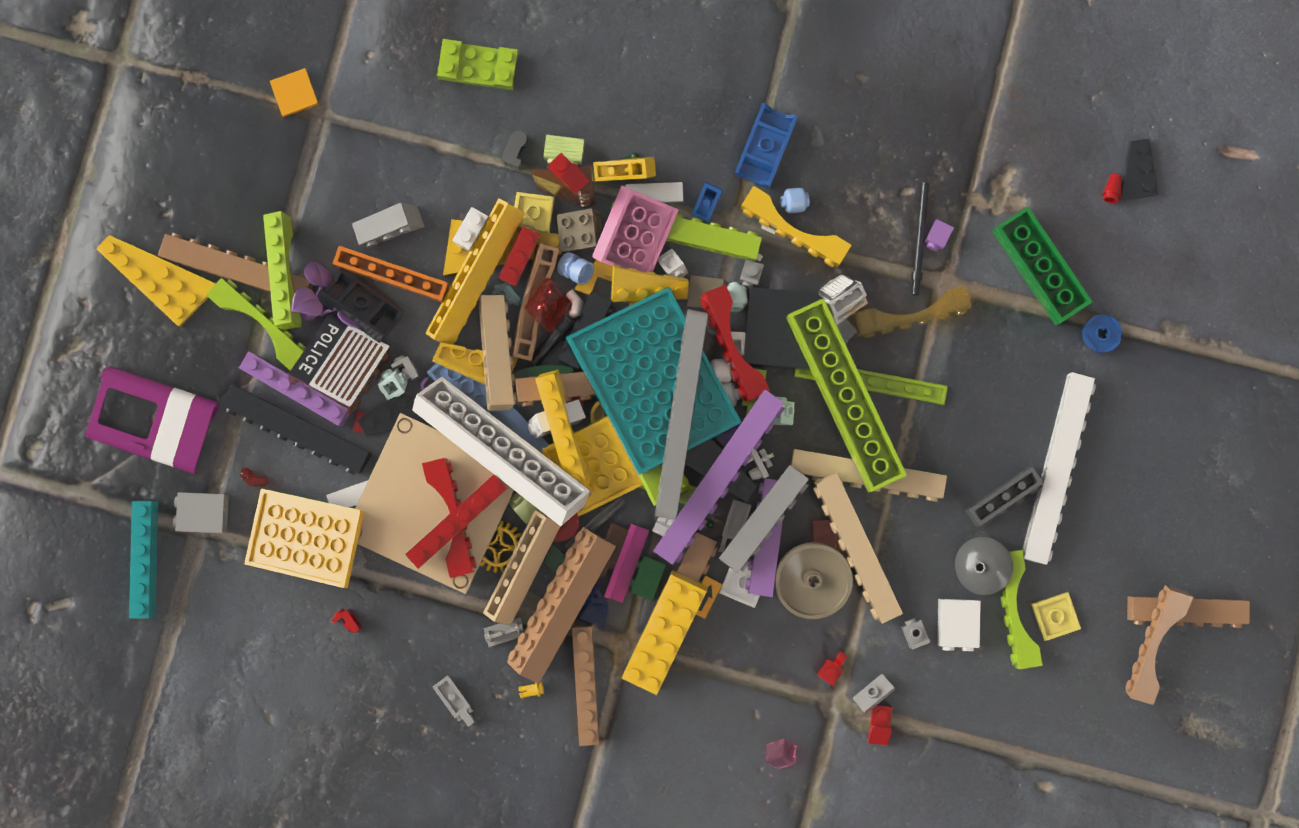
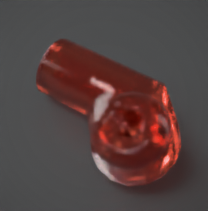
M248 467L240 470V477L248 486L267 485V476L257 477Z

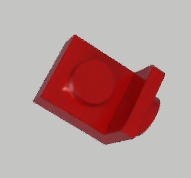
M342 608L333 614L335 618L331 622L334 624L344 619L343 624L349 632L356 633L363 628L351 609L345 611Z

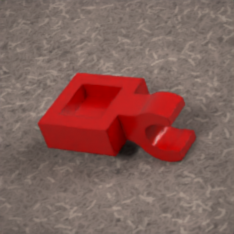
M839 651L833 662L829 659L825 661L817 675L834 686L844 671L840 666L848 656Z

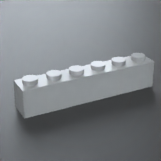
M789 465L718 559L738 573L739 570L743 572L750 563L747 561L751 555L756 556L762 548L759 545L763 539L767 541L772 535L773 531L771 528L774 524L779 525L784 519L785 515H783V512L786 508L790 510L797 502L794 499L798 493L803 494L809 486L806 483L808 478Z

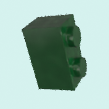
M646 556L643 559L639 558L635 568L639 570L636 577L632 576L629 588H632L631 593L653 601L666 564Z

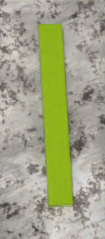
M795 369L794 377L816 381L811 371ZM857 369L867 391L945 405L948 386Z

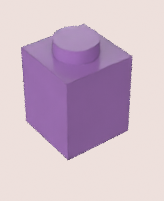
M936 219L924 243L933 251H941L945 247L954 227Z

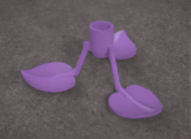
M314 261L306 265L304 274L312 285L319 286L318 291L314 294L311 289L301 287L296 291L292 302V311L301 312L302 317L309 322H312L317 316L323 317L325 314L333 312L330 309L323 311V305L317 297L318 292L323 287L326 288L333 281L332 275L327 268ZM338 312V317L346 325L359 330H365V328L342 312Z

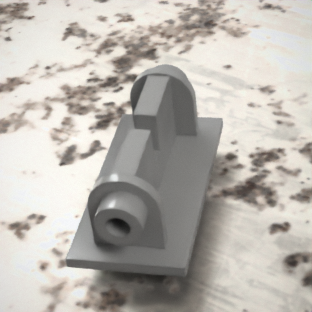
M521 617L515 618L511 626L499 623L483 628L485 632L484 637L489 647L519 638L525 631Z

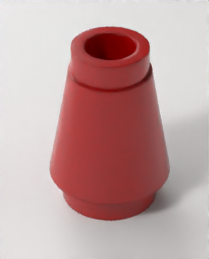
M1110 175L1102 193L1105 202L1115 204L1121 199V175Z

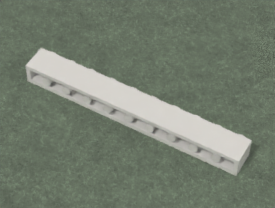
M1073 372L1067 375L1041 475L1044 483L1039 486L1040 489L1037 491L1022 549L1024 560L1047 565L1052 559L1053 551H1051L1052 543H1055L1057 539V524L1059 525L1062 520L1061 508L1067 501L1065 493L1072 481V476H1070L1071 469L1075 468L1077 462L1075 454L1076 450H1079L1081 446V439L1079 438L1081 432L1086 427L1084 419L1091 407L1089 399L1090 395L1094 394L1096 384H1094L1095 378Z

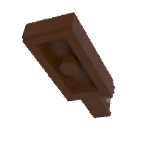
M613 523L610 524L605 539L616 547L600 576L606 577L608 569L613 570L614 566H616L629 529Z

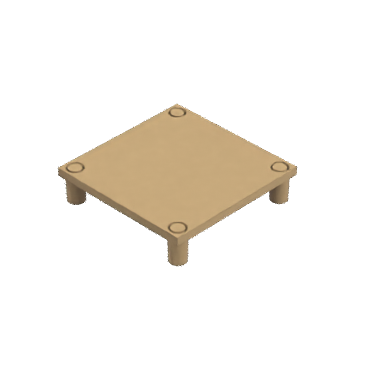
M400 413L355 508L364 511L357 544L467 594L514 493V489L498 478L507 490L467 525L468 529L465 530L466 537H470L472 549H469L471 557H475L477 568H474L475 572L453 578L449 577L445 558L449 552L452 539L422 567L417 569L405 554L450 514L442 496L426 482L422 463L441 458H447L448 461H451L454 470L451 473L452 480H456L458 491L455 493L457 499H460L461 502H464L494 474L440 431Z

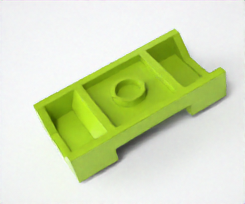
M443 39L437 77L439 80L513 90L519 52L517 49L503 47L496 49L462 44V41Z

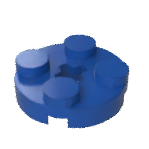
M1096 315L1085 323L1081 333L1084 343L1090 350L1096 353H1106L1112 351L1120 344L1122 328L1114 317ZM1099 329L1101 331L1105 330L1107 332L1105 333V339L1103 337L1098 336Z

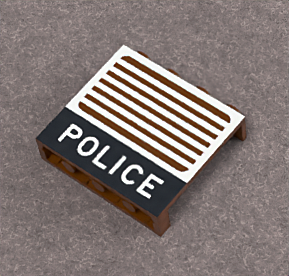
M328 314L289 372V382L294 385L298 381L343 404L347 407V413L351 414L353 409L356 410L359 407L362 395H366L370 390V383L373 378L377 379L382 364L388 362L391 356L389 354L390 346L383 342L378 343L361 330L350 327L335 316Z

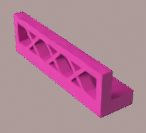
M631 524L604 597L623 603L649 530Z

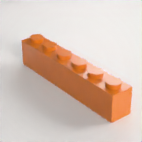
M338 246L332 263L346 271L440 303L443 302L450 289L448 282L342 246Z

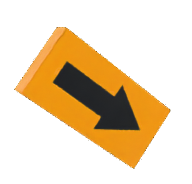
M706 575L702 584L708 587L707 592L696 615L704 619L723 585Z

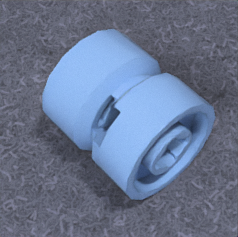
M567 252L561 257L557 271L560 275L568 279L570 278L579 285H584L592 277L594 266L591 262L571 252Z

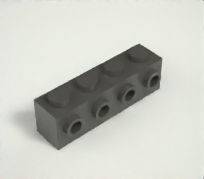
M1028 467L967 508L965 512L975 526L985 527L992 522L991 518L996 515L998 517L1008 511L1007 508L1012 504L1015 506L1022 502L1025 495L1028 493L1032 495L1040 489L1039 486L1044 482L1033 467Z

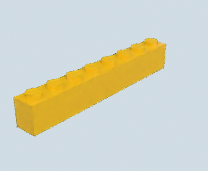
M498 199L425 334L442 343L453 345L457 341L458 335L467 323V319L472 309L475 308L478 298L485 290L489 278L494 273L499 260L503 257L504 251L512 240L518 225L522 222L525 214L523 211Z

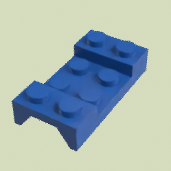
M762 103L734 176L769 189L798 116L786 115L772 109L766 103Z

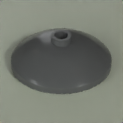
M977 537L967 541L959 549L955 558V571L959 581L966 589L979 595H990L1002 590L1010 581L1013 573V560L1008 549L998 540L990 537ZM979 563L984 567L982 571L978 569Z

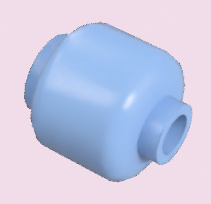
M803 188L786 189L784 195L780 197L781 207H784L788 213L804 212L810 203L808 192H805Z

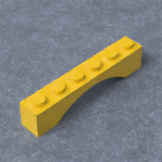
M755 186L752 187L740 209L743 210V214L750 218H757L759 223L766 228L772 227L779 236L783 238L787 236L792 239L791 242L800 248L801 246L808 249L807 252L814 257L820 256L825 259L824 263L831 267H838L851 247V244L836 235L815 236L795 229L778 214L770 195Z
M559 370L540 374L535 380L562 470L586 487L591 482V477L571 427L564 386Z

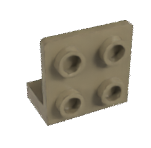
M591 208L557 215L561 252L596 248L602 234L600 211Z

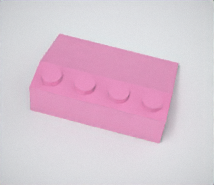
M621 186L592 257L611 266L614 264L619 265L620 268H634L637 271L646 273L647 271L653 272L679 209Z

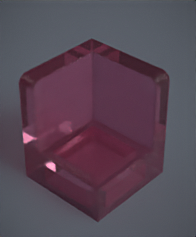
M786 739L766 745L765 762L776 769L796 764L797 746Z

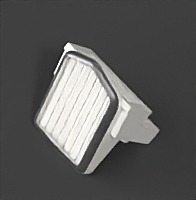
M844 274L832 279L818 291L819 296L822 299L824 298L836 325L868 304L865 298L867 295L862 283Z

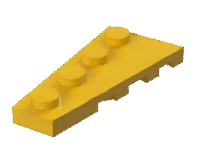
M613 264L612 302L641 301L668 287L676 300L688 299L689 281L686 278L665 274L663 276L656 275L654 272L647 271L646 273L637 271L634 268L625 269Z
M440 342L433 357V362L485 385L482 350H470L462 346ZM513 357V367H511V373L518 360L517 357Z

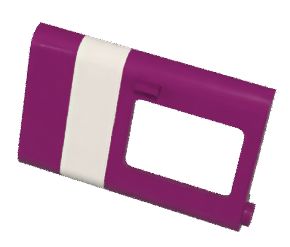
M108 366L107 369L104 368L101 373L102 382L87 427L86 438L196 475V466L210 422L215 419L218 413L219 402L112 366ZM109 388L155 402L158 405L147 439L99 422Z

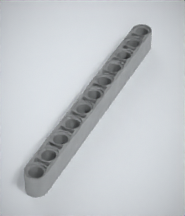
M688 309L686 314L655 509L656 517L675 520L678 511L708 316L705 312Z

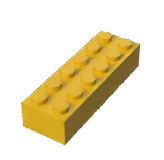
M672 570L624 670L622 679L655 695L658 694L707 592V586Z

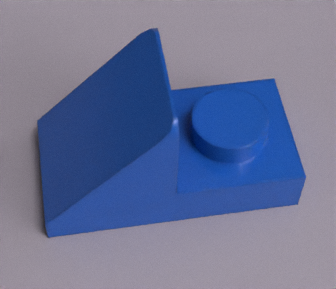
M705 181L691 215L709 223L723 189Z

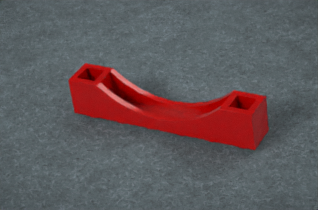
M726 284L701 295L702 299H700L701 305L709 314L708 321L710 326L714 327L716 331L715 338L717 343L723 348V358L732 368L730 375L738 384L739 388H737L740 398L746 402L761 396L764 390L770 392L763 374L755 370L743 359L733 342L730 330V312L733 301Z
M441 458L422 463L426 482L442 496L451 513L462 503L460 499H457L455 493L458 491L456 480H452L451 473L454 472L452 462L448 461L447 458ZM467 526L452 538L449 552L445 558L450 578L475 572L474 568H477L476 559L474 556L471 557L469 550L472 549L470 537H466L465 530L468 529Z
M492 475L405 554L417 569L422 567L464 527L505 492L507 488L495 475Z

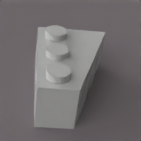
M399 203L354 222L352 226L358 244L371 248L377 246L379 242L388 241L396 236L423 228L424 224L418 206Z

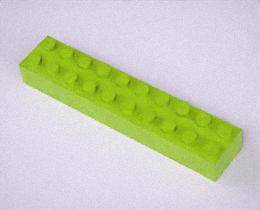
M824 298L788 314L786 319L868 493L907 476Z

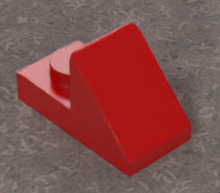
M562 153L547 166L575 195L589 182L579 167Z
M876 705L871 709L867 743L888 745L892 732L890 727L891 706Z

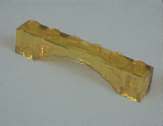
M964 285L946 290L932 306L914 314L893 315L871 308L855 312L852 316L858 337L863 336L866 339L875 336L874 333L882 331V334L893 332V328L900 327L902 330L912 327V323L919 322V325L930 323V319L936 317L937 320L949 318V314L963 315L972 306L967 287Z

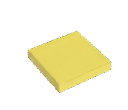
M517 192L514 207L525 214L516 230H521L523 224L543 234H549L555 198L552 196Z
M1069 592L1031 604L1043 641L1081 629Z

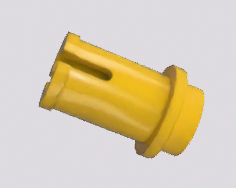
M542 682L519 686V691L523 692L519 693L520 698L523 699L536 695L540 697L541 694H544Z

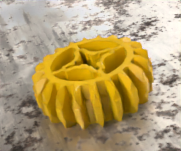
M500 521L499 527L496 529V539L489 545L497 544V541H500V545L508 547V549L503 548V550L500 549L501 552H497L496 548L488 546L487 549H491L494 553V562L484 555L483 561L480 564L483 567L487 563V571H490L491 567L494 566V573L498 572V567L501 568L502 573L504 572L510 558L500 563L501 555L504 551H514L519 542L517 538L522 536L521 533L514 534L517 531V527L509 530L511 523H507L506 527H503L504 522ZM503 531L511 536L514 546L504 542Z

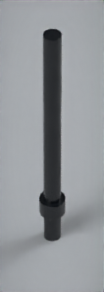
M923 182L921 186L914 272H911V280L913 281L911 295L919 296L920 281L923 279L921 269L929 183Z

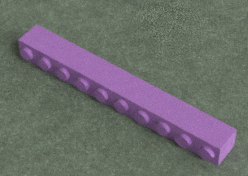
M763 391L655 547V553L672 565L675 561L679 563L685 554L682 552L686 545L690 547L696 538L693 534L697 529L702 530L707 522L705 520L707 514H713L718 506L716 504L718 498L721 497L723 499L729 488H727L729 482H735L740 475V472H738L740 466H746L751 459L749 453L752 449H758L762 443L760 438L763 433H769L773 427L771 422L774 417L779 418L785 408L782 407L784 402L768 391Z

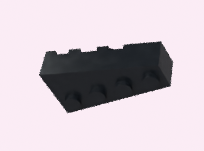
M591 292L580 313L581 318L576 321L572 333L610 316L614 310L612 301ZM566 341L564 353H560L558 361L580 372L582 368L568 341Z
M710 439L687 451L685 465L705 477L723 450ZM739 468L738 472H740V475L735 482L730 481L727 488H729L728 492L747 503L757 486Z

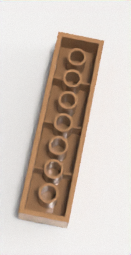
M585 527L577 533L573 546L568 549L565 560L558 567L556 576L547 586V592L543 599L538 602L534 615L529 618L525 631L519 636L516 647L508 656L507 663L519 675L538 684L616 547Z

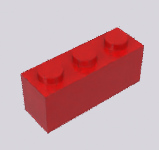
M523 224L498 276L499 279L516 287L541 232Z

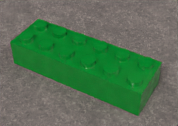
M1029 207L1021 210L992 230V233L1055 326L1092 303V300Z

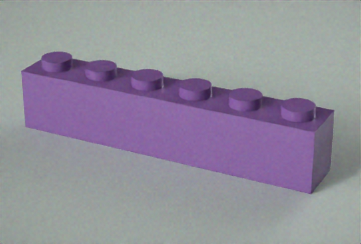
M249 351L239 366L241 370L340 427H343L350 415L347 413V407L300 381L296 385L290 383L288 373Z
M765 478L763 483H759L758 494H761V501H757L756 508L778 480ZM783 520L779 525L774 524L771 528L773 531L772 535L767 541L765 539L761 541L759 545L762 548L756 556H753V559H749L748 570H751V576L747 578L745 587L746 590H749L748 594L773 597Z

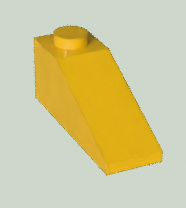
M654 157L593 162L595 181L643 179L656 176Z

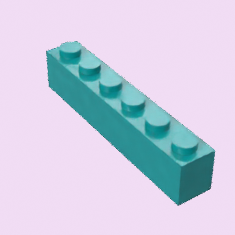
M132 501L129 618L156 617L158 502Z

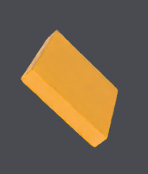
M305 68L270 81L283 117L319 105Z

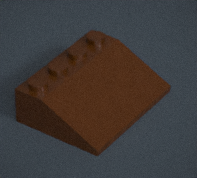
M579 166V169L588 178L589 182L576 195L549 169L532 170L538 191L580 206V208H590L595 204L591 166Z

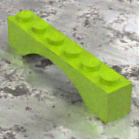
M281 211L265 214L263 217L274 326L282 330L302 327L300 312L292 311L295 293L289 266V249L293 236L291 217Z
M221 278L206 296L224 310L246 313L259 321L272 339L276 358L291 371L306 347L300 342L296 344L292 340L294 336L287 330L282 331L274 326L273 317L268 319L264 315L266 311L258 304L254 306L250 302L252 299L245 292L239 293L236 290L238 286L230 279L226 281Z
M1009 551L1013 560V573L1008 584L1002 589L1003 596L1000 597L1002 607L1006 611L1004 623L1009 628L1007 640L1009 646H1012L1013 654L1010 655L1011 662L1017 669L1043 666L1040 647L1024 630L1017 611V590L1021 577L1026 570L1023 551Z

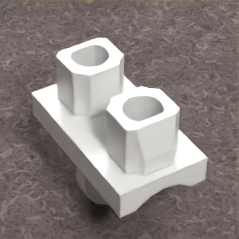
M752 449L749 453L751 456L749 462L754 461L756 468L748 471L752 481L769 476L762 462H765L767 468L773 466L770 458L774 457L773 453L767 455L765 449L759 451L762 456L760 459L757 451Z

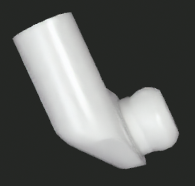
M572 289L566 296L572 302L569 315L575 319L580 316L584 302Z

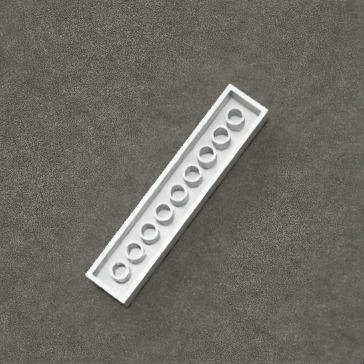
M440 377L416 395L412 409L416 414L558 525L562 526L585 505L590 490L443 377Z

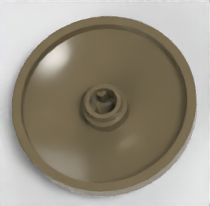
M811 542L796 546L784 555L777 566L775 575L777 595L784 607L796 616L806 619L828 617L842 608L851 594L853 586L851 568L845 557L837 549L827 544Z

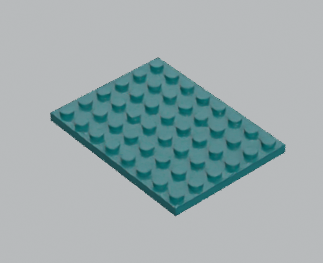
M669 287L566 337L638 476L663 464L686 319ZM703 349L687 451L742 423Z

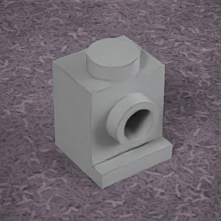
M912 618L905 621V625L901 626L910 649L930 643L921 620ZM915 629L919 631V635L916 637L913 636Z

